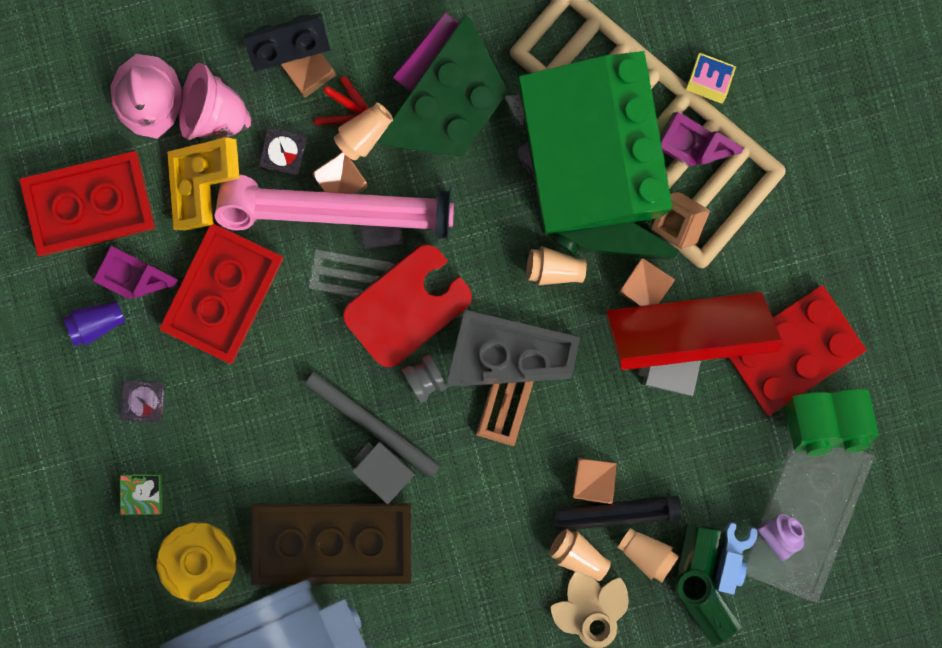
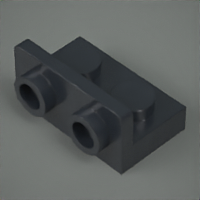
M321 13L301 15L292 21L275 26H261L243 36L254 72L331 51Z

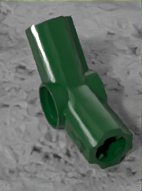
M686 524L678 570L673 579V589L711 645L715 646L729 639L741 628V625L712 584L721 530ZM691 576H698L702 580V589L695 596H687L683 592L684 581Z

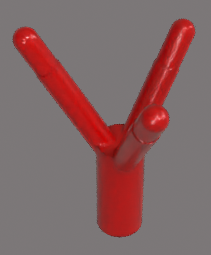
M342 76L340 82L353 101L329 86H325L323 92L357 115L318 117L313 121L315 125L345 124L369 109L346 76Z

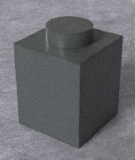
M381 441L375 447L368 442L353 459L358 466L352 472L387 504L416 474Z

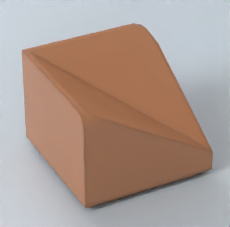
M321 53L281 64L304 98L336 76L334 69Z
M343 152L312 173L323 190L328 193L359 194L369 187L352 160Z
M671 193L673 209L663 217L654 219L650 230L680 249L694 246L698 242L710 210L682 193Z
M641 258L618 293L637 306L659 304L675 279Z
M577 457L571 497L612 504L617 463Z

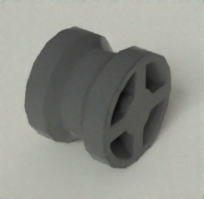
M430 354L424 356L421 363L415 367L407 366L401 369L420 403L428 400L430 393L436 390L442 392L448 388Z

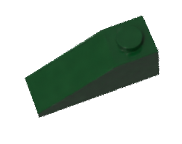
M634 222L552 233L556 236L554 243L573 254L578 249L583 253L672 260L679 252L678 249Z

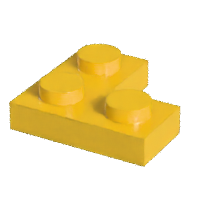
M225 137L167 152L174 230L185 231L213 225L210 185L240 179L237 142L233 138Z

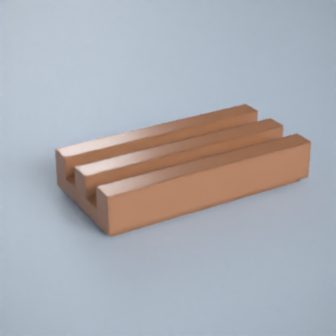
M534 381L524 383L509 436L502 435L501 433L517 382L508 383L494 432L486 429L500 384H491L476 435L515 446Z

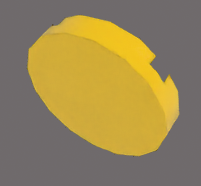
M192 522L176 528L163 540L158 552L156 569L161 583L173 596L191 602H204L217 597L230 585L236 573L237 554L232 541L221 529L209 523Z

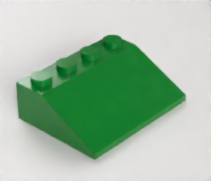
M645 51L605 55L518 77L544 234L658 219L673 209Z

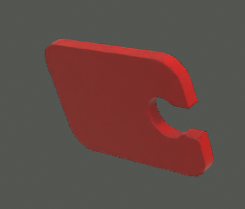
M423 244L415 248L352 299L344 308L343 320L347 327L381 366L393 367L399 364L470 305L472 299L471 291L460 276L452 280L447 290L440 295H432L425 290L424 279L428 272L440 269L448 262L444 255L433 245Z

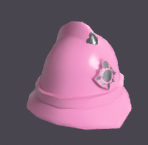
M141 54L134 55L118 68L110 86L112 107L120 122L135 134L158 139L173 126L182 105V87L175 70L159 57Z
M197 63L189 71L182 89V105L179 111L180 129L184 138L188 140L195 137L206 139L208 136L224 138L235 135L240 131H245L251 126V117L243 100L233 89L224 84L220 77L213 76L208 67L202 63Z

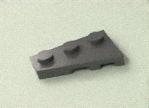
M464 310L446 387L571 379L580 337Z

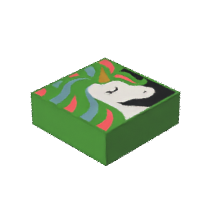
M162 474L120 475V515L162 514Z

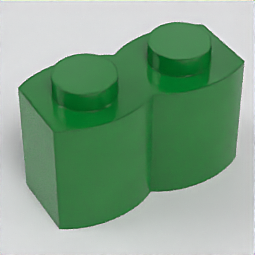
M854 389L834 393L800 394L793 396L785 405L793 449L798 452H806L807 456L824 455L829 453L831 448H844L846 453L861 452L868 449L869 445L879 436L869 390Z

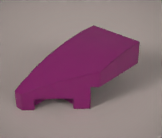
M673 112L660 136L662 151L687 166L707 164L721 158L741 154L744 150L742 146L719 132H711L679 112Z
M110 246L93 281L131 299L175 286L178 279Z

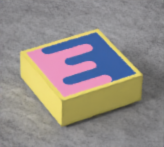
M699 53L686 90L723 104L736 66Z

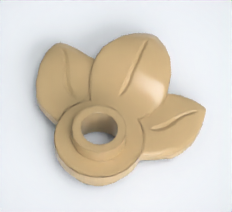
M574 572L568 583V601L551 605L552 617L555 624L563 632L579 635L580 639L589 647L603 648L614 640L617 634L616 621L627 611L628 592L626 585L621 578H616L601 588L600 584L592 577ZM595 620H600L604 623V630L600 634L590 632V624Z

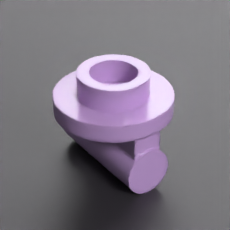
M780 514L773 520L766 521L757 529L781 562L804 547V529L798 520L788 515Z

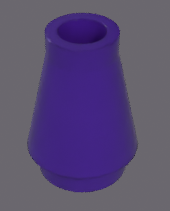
M117 301L109 304L71 310L72 314L63 317L74 347L83 343L86 347L118 325L126 323Z

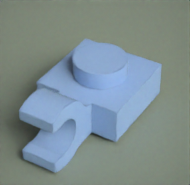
M729 522L725 528V546L721 550L713 586L718 591L734 595L736 586L741 587L743 585L747 570V564L742 562V552L753 546L756 542L757 529L749 527L747 537L739 541L734 535L736 524Z

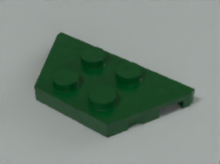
M466 15L461 17L393 114V121L377 141L379 144L463 157L508 91L469 17Z

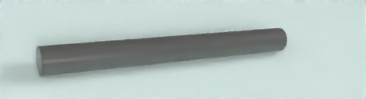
M315 372L305 382L304 385L430 478L441 467V465Z

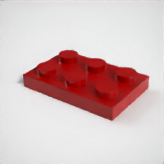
M136 151L19 179L37 256L39 257L156 229L139 154Z
M213 223V225L209 226L159 330L229 364H233L284 257Z
M820 285L773 316L782 339L781 351L727 358L764 414L770 416L785 406L793 396L803 394L867 350L824 285Z

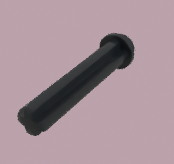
M666 492V497L557 508L554 510L553 515L556 530L564 531L565 529L576 530L668 520L669 524H674V520L681 519L679 496H671L670 492Z

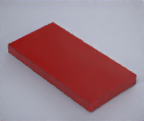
M762 292L606 310V321L621 370L781 351L782 339Z

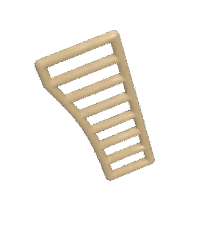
M552 0L510 49L511 58L528 73L570 64L598 31H601L617 45L609 55L645 51L651 89L660 81L676 95L674 100L657 118L660 136L673 112L682 114L689 106L706 120L702 127L711 132L719 131L723 136L744 148L741 154L728 156L692 200L706 207L748 157L766 171L764 176L702 249L696 245L680 249L667 241L698 268L707 267L786 173L785 167L706 99L687 91V83L589 0ZM570 5L586 19V22L546 67L529 51ZM676 159L666 168L669 189L689 167Z

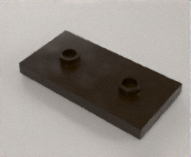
M411 503L251 504V585H295L305 580H309L310 584H411Z

